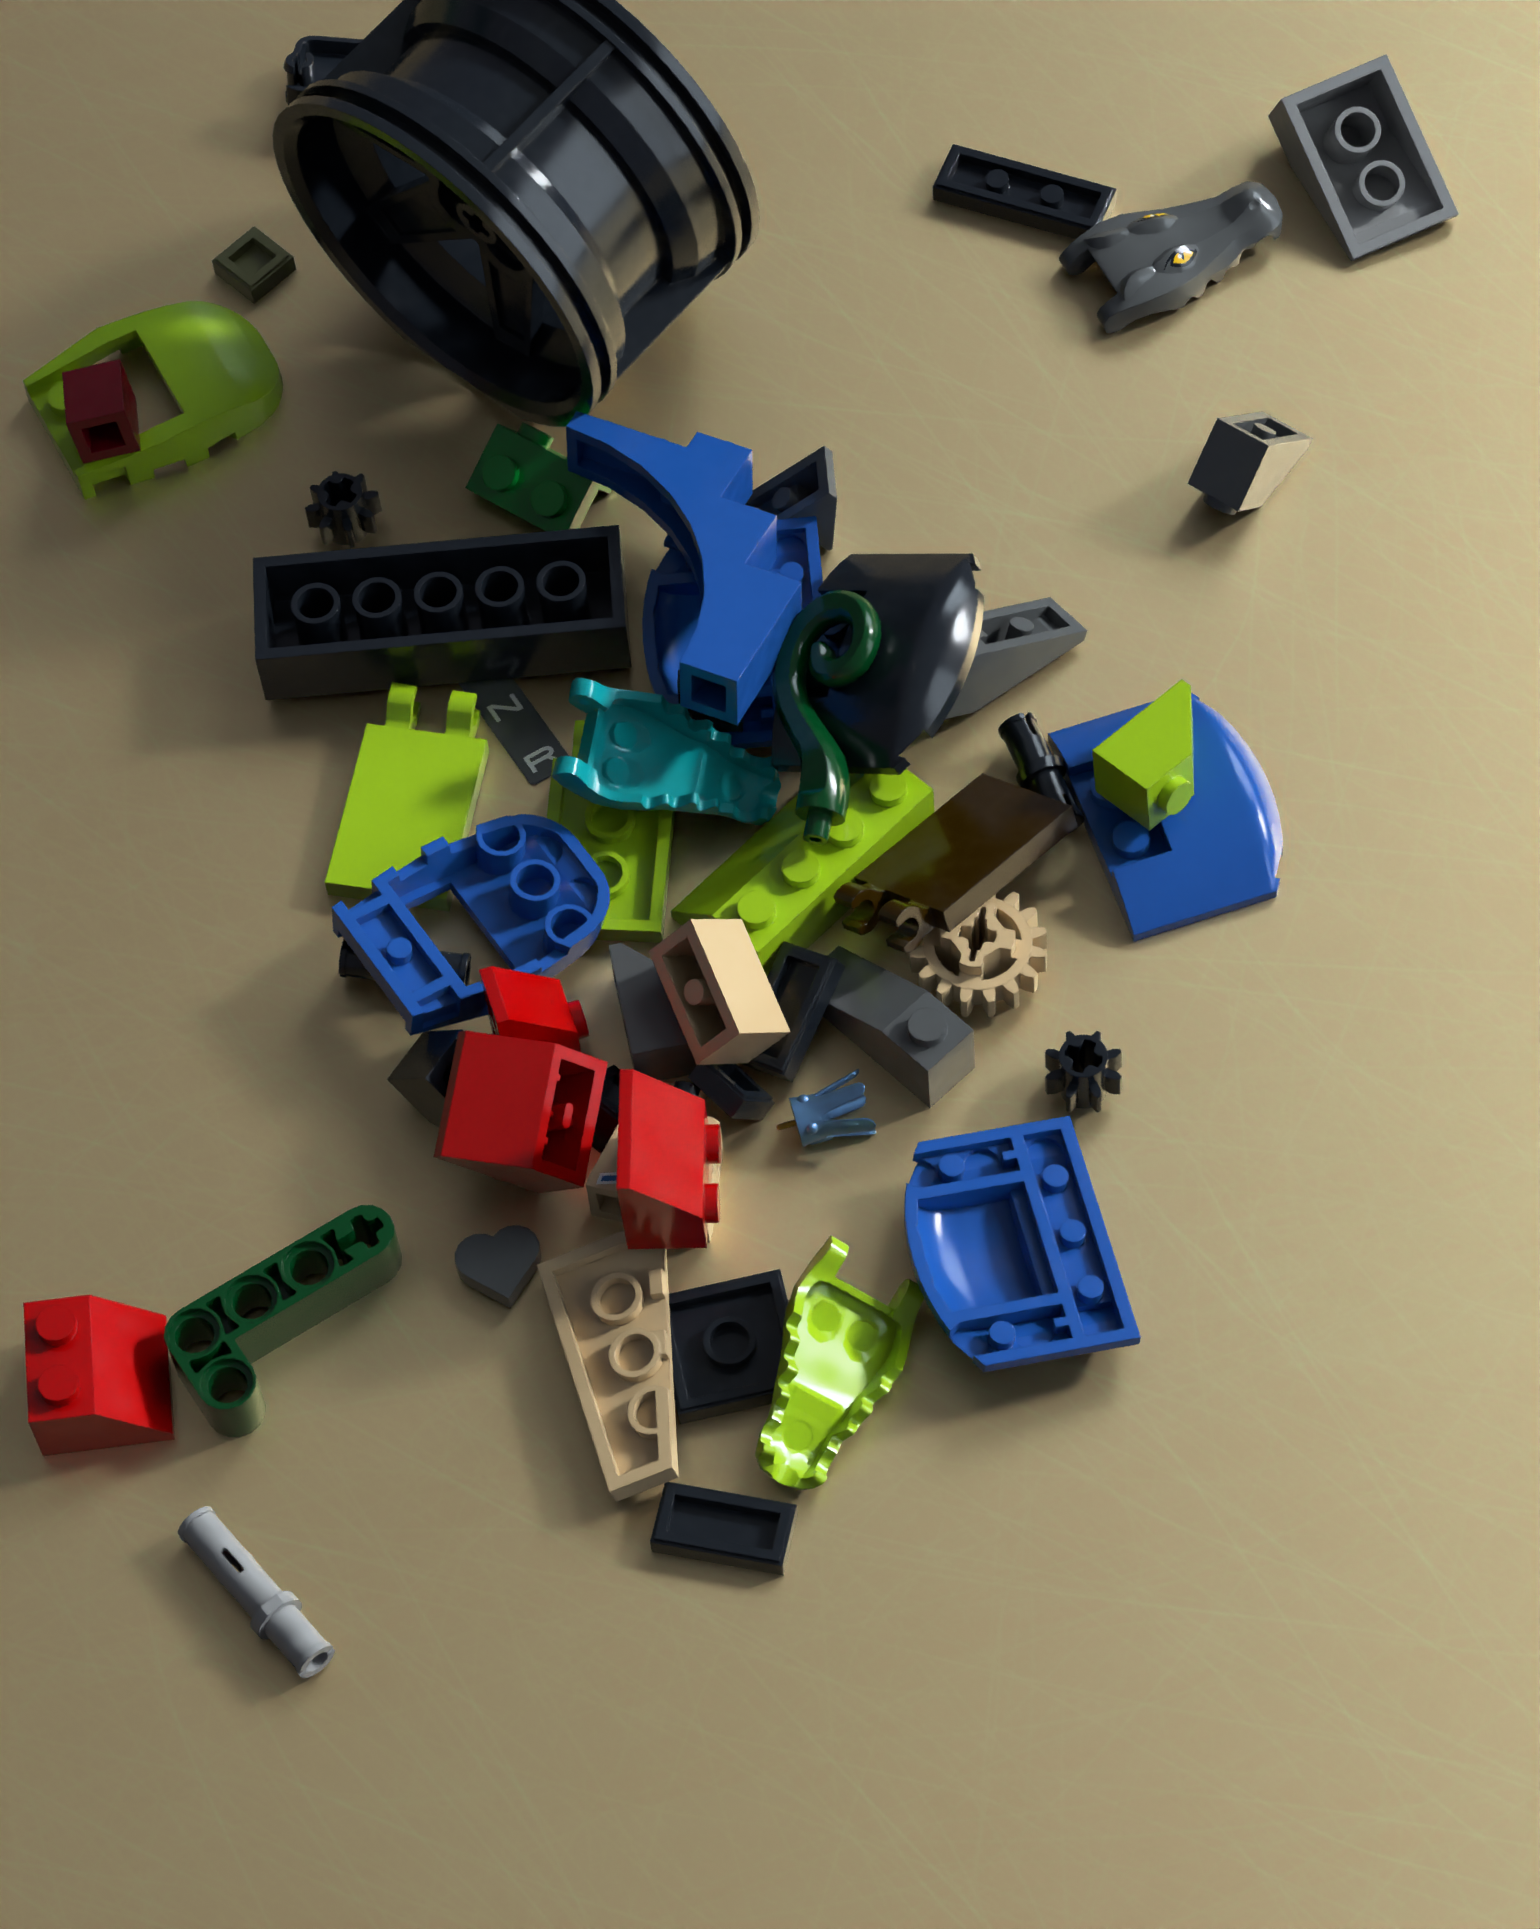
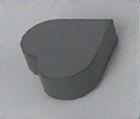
M520 1225L507 1226L500 1229L494 1236L473 1234L466 1237L455 1251V1265L460 1279L469 1287L509 1308L513 1306L537 1271V1264L541 1262L540 1244L535 1233L529 1228Z

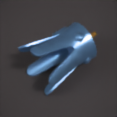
M859 1068L815 1094H803L799 1097L789 1098L795 1120L778 1124L776 1126L777 1130L797 1126L803 1147L809 1144L814 1145L829 1141L833 1137L876 1134V1124L869 1118L832 1120L857 1110L866 1103V1097L864 1096L865 1085L858 1082L837 1089L859 1074Z

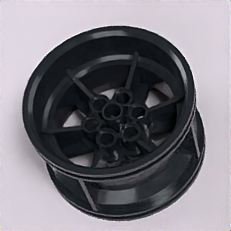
M403 0L324 79L310 84L298 95L296 100L290 103L278 115L274 123L272 135L274 154L289 195L317 242L347 281L404 340L464 378L475 388L518 417L537 424L566 427L577 411L589 415L595 406L609 394L615 382L713 280L724 275L735 261L750 248L755 241L759 229V204L755 186L747 164L726 124L710 100L679 61L635 16L616 0Z

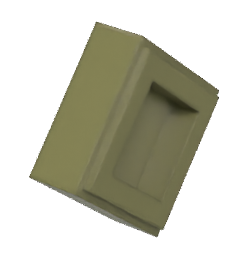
M255 226L212 260L215 274L254 304L296 270L294 257Z

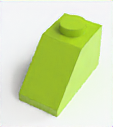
M1182 679L1092 750L1095 791L1149 831L1168 815L1179 813L1194 795L1191 685Z

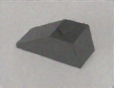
M1051 597L984 611L978 646L971 668L946 719L978 711L1083 642L1087 630Z
M841 946L836 947L827 955L837 959L845 966V969L823 1017L929 1108L975 1068L974 1030L929 991Z

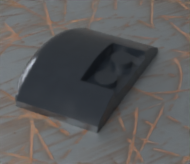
M973 553L851 554L838 564L817 590L821 595L836 590L857 593L871 603L879 616L881 624V639L876 657L869 669L854 682L837 688L825 686L818 683L812 677L809 664L807 666L806 689L809 701L818 718L844 754L849 774L900 775L910 763L899 755L921 732H926L933 738L952 709L971 668L982 628L984 596L978 589H975V580L972 572L981 571L979 560ZM849 624L836 625L826 631L817 642L823 641L835 650L836 658H838L847 651L851 643V626ZM775 705L771 765L778 772H801V761L798 752L783 727Z

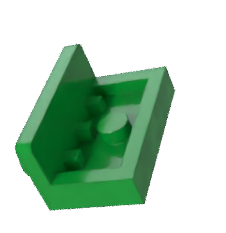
M522 422L518 432L500 424L496 425L465 487L544 531L580 528L598 490L609 494L612 491L606 486L568 471L567 457L550 449L554 438Z

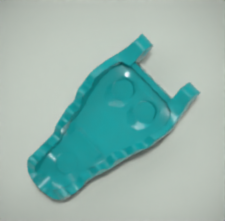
M575 678L572 681L568 701L579 710L585 712L586 719L578 758L560 756L555 761L552 777L560 785L594 804L619 810H672L726 816L742 823L759 826L772 818L777 810L776 803L781 788L778 771L771 765L772 756L767 758L757 757L749 754L743 748L732 746L731 735L715 730L713 722L710 720L692 719L689 716L688 708L680 706V704L667 702L663 695L610 688L585 678Z

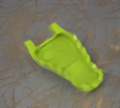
M832 1235L829 1236L794 1285L786 1307L782 1350L772 1405L760 1432L755 1451V1457L761 1470L778 1483L798 1490L813 1489L826 1481L828 1478L826 1476L828 1468L837 1455L840 1444L857 1431L862 1422L872 1413V1405L892 1388L893 1382L903 1371L914 1322L924 1300L918 1283L910 1279H905L901 1283L887 1306L835 1277L845 1261L849 1245Z

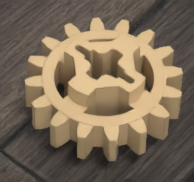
M1013 891L1004 900L996 898L995 894L952 931L947 932L935 927L923 938L915 950L909 952L910 969L912 973H918L919 987L929 992L937 989L936 997L946 1007L953 1000L960 1002L961 1016L963 1017L970 1015L974 1005H983L988 1017L995 1016L996 1002L1004 1000L1013 1009L1019 1006V988L1035 993L1038 989L1037 973L1046 972L1047 951L1044 950L1047 948L1046 928L1038 927L1037 910L1035 907L1026 908L1019 912L1018 893ZM985 939V942L982 944L980 949L981 941ZM975 952H976L975 960H974V961H971V958L974 957Z

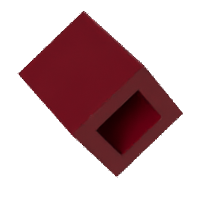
M120 359L62 372L66 425L82 463L85 464L141 451L136 397Z

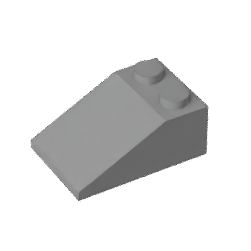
M1387 54L1282 98L1268 115L1293 172L1350 261H1354L1452 219L1459 214Z

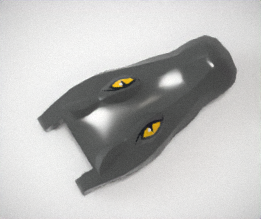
M1246 181L1216 197L1164 209L1120 214L1099 222L1075 239L1062 252L1059 261L1069 275L1081 274L1094 262L1098 263L1117 294L1100 307L1097 312V318L1107 333H1114L1139 318L1158 312L1183 308L1191 297H1201L1210 280H1214L1217 283L1222 281L1226 271L1239 264L1244 250L1253 248L1257 242L1267 236H1272L1274 240L1279 238L1282 229L1283 213L1276 197L1262 183Z

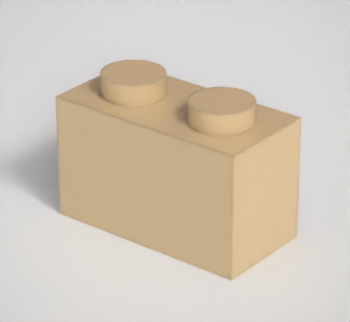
M690 919L648 951L697 1065L749 1063L791 1032L742 919Z

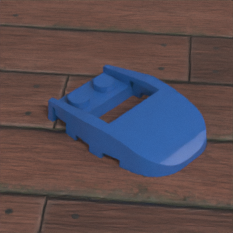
M518 814L500 817L476 825V834L448 844L442 836L422 846L419 858L398 871L392 866L372 880V894L349 910L342 900L332 906L333 932L338 938L343 937L405 1020V1029L411 1036L488 1015L480 981L465 986L408 909L451 890L511 970L553 978L579 959L595 942L609 907L610 891L607 879L600 867L567 828L545 817Z

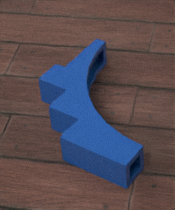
M577 411L566 426L568 471L610 488L645 511L673 539L690 565L702 598V605L697 628L679 662L680 706L738 725L772 673L787 632L796 615L802 610V582L787 578L778 573L769 572L777 560V515L746 505L753 494L752 449L697 432L688 446L685 447Z

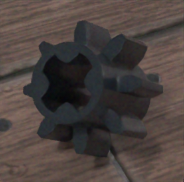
M334 471L320 485L310 486L313 504L305 507L309 528L319 527L323 544L327 545L333 541L340 545H349L351 548L355 547V543L361 541L367 533L375 534L377 532L374 515L382 511L378 491H367L363 474L360 473L354 477Z
M1071 1031L1066 1032V1041L1060 1051L1047 1049L1045 1052V1068L1050 1071L1045 1076V1091L1047 1095L1060 1092L1062 1098L1066 1101L1067 1112L1073 1111L1075 1107H1092L1096 1112H1100L1101 1101L1105 1098L1107 1092L1120 1094L1122 1091V1075L1117 1072L1122 1067L1121 1050L1111 1049L1107 1051L1105 1045L1101 1042V1032L1096 1031L1092 1036H1075Z

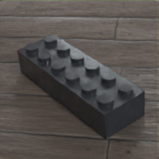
M619 525L253 558L255 661L265 700L390 689L392 682L420 687L632 667L625 565Z

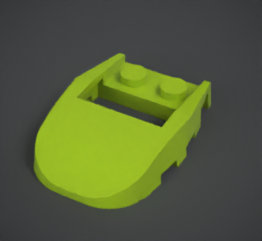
M187 301L166 305L98 327L23 380L31 406L85 500L96 496L93 485L125 475L130 485L155 478L154 470L184 460L187 467L209 458L208 448L227 436L238 440L261 426L277 409L283 392V381L278 364L258 330L236 312L221 305L204 301ZM143 346L182 414L139 434L141 451L83 464L66 425L62 372L91 366L117 350L125 354Z

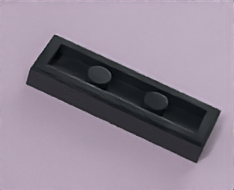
M953 144L933 185V200L1077 239L1097 223L1110 218L1117 202V189Z

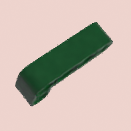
M360 1205L352 1208L181 1308L170 1317L165 1326L164 1339L178 1377L210 1426L217 1433L227 1437H242L252 1433L259 1427L265 1417L266 1404L251 1365L253 1362L385 1285L397 1275L402 1264V1253L393 1221L388 1213L373 1205ZM339 1259H342L344 1266H339ZM311 1274L326 1275L319 1283L313 1285L300 1284V1281ZM253 1308H269L263 1316L256 1319L243 1318L244 1314ZM195 1342H212L209 1347L201 1352H186L187 1348ZM231 1390L245 1391L244 1395L237 1401L231 1403L218 1402L219 1398L226 1392Z

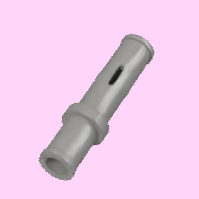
M204 1506L191 1513L178 1529L179 1537L191 1547L215 1575L216 1579L252 1618L250 1622L252 1630L261 1639H270L296 1668L301 1678H309L320 1672L331 1661L335 1650L300 1612L302 1609L301 1601L291 1591H282L256 1562L255 1558L219 1520L215 1514L216 1512L210 1506Z

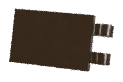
M982 773L854 877L856 883H845L836 891L833 896L836 903L851 909L855 908L854 912L842 921L843 928L859 935H865L875 928L879 920L896 927L899 926L898 930L886 939L887 946L904 953L915 950L923 938L935 927L947 932L952 931L1078 826L1072 805Z

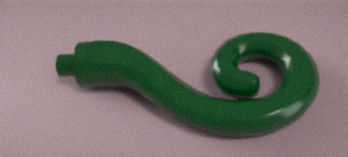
M829 591L815 598L796 615L779 651L772 673V691L776 710L801 761V777L795 814L800 819L806 821L803 839L817 845L828 843L831 826L841 825L845 822L850 795V779L844 754L818 718L809 701L806 689L807 666L809 664L810 673L818 683L833 688L844 687L857 680L869 669L876 657L881 639V624L877 612L867 599L851 591ZM839 624H849L852 630L851 643L847 651L840 657L836 658L835 650L823 641L817 642L830 628Z

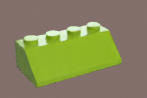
M905 769L900 775L849 774L850 795L845 822L841 825L831 826L828 843L824 845L812 844L803 839L806 821L800 819L795 814L797 794L671 910V917L680 925H684L690 919H742L764 972L768 976L783 941L807 949L850 909L835 902L833 896L836 891L845 883H856L854 878L856 875L934 813L933 789L908 769Z

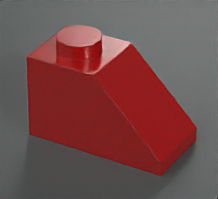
M494 966L479 969L492 1034L557 1043L581 1052L579 1039L589 1036L586 1019L579 1000L567 1003L559 979Z

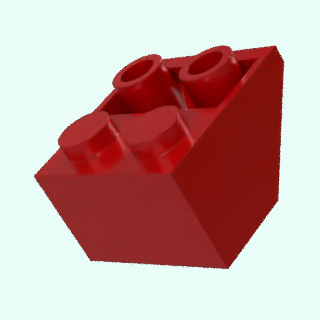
M473 1031L458 1032L434 1157L536 1193L583 1188L608 1062L557 1043Z

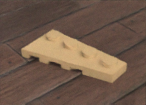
M623 1230L537 1264L610 1494L618 1502L679 1478L667 1250L628 1249Z

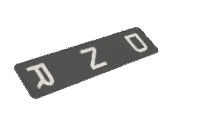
M513 678L458 683L464 692L477 693L475 708L480 710L482 718L530 784L535 785L551 777L553 758L569 756Z

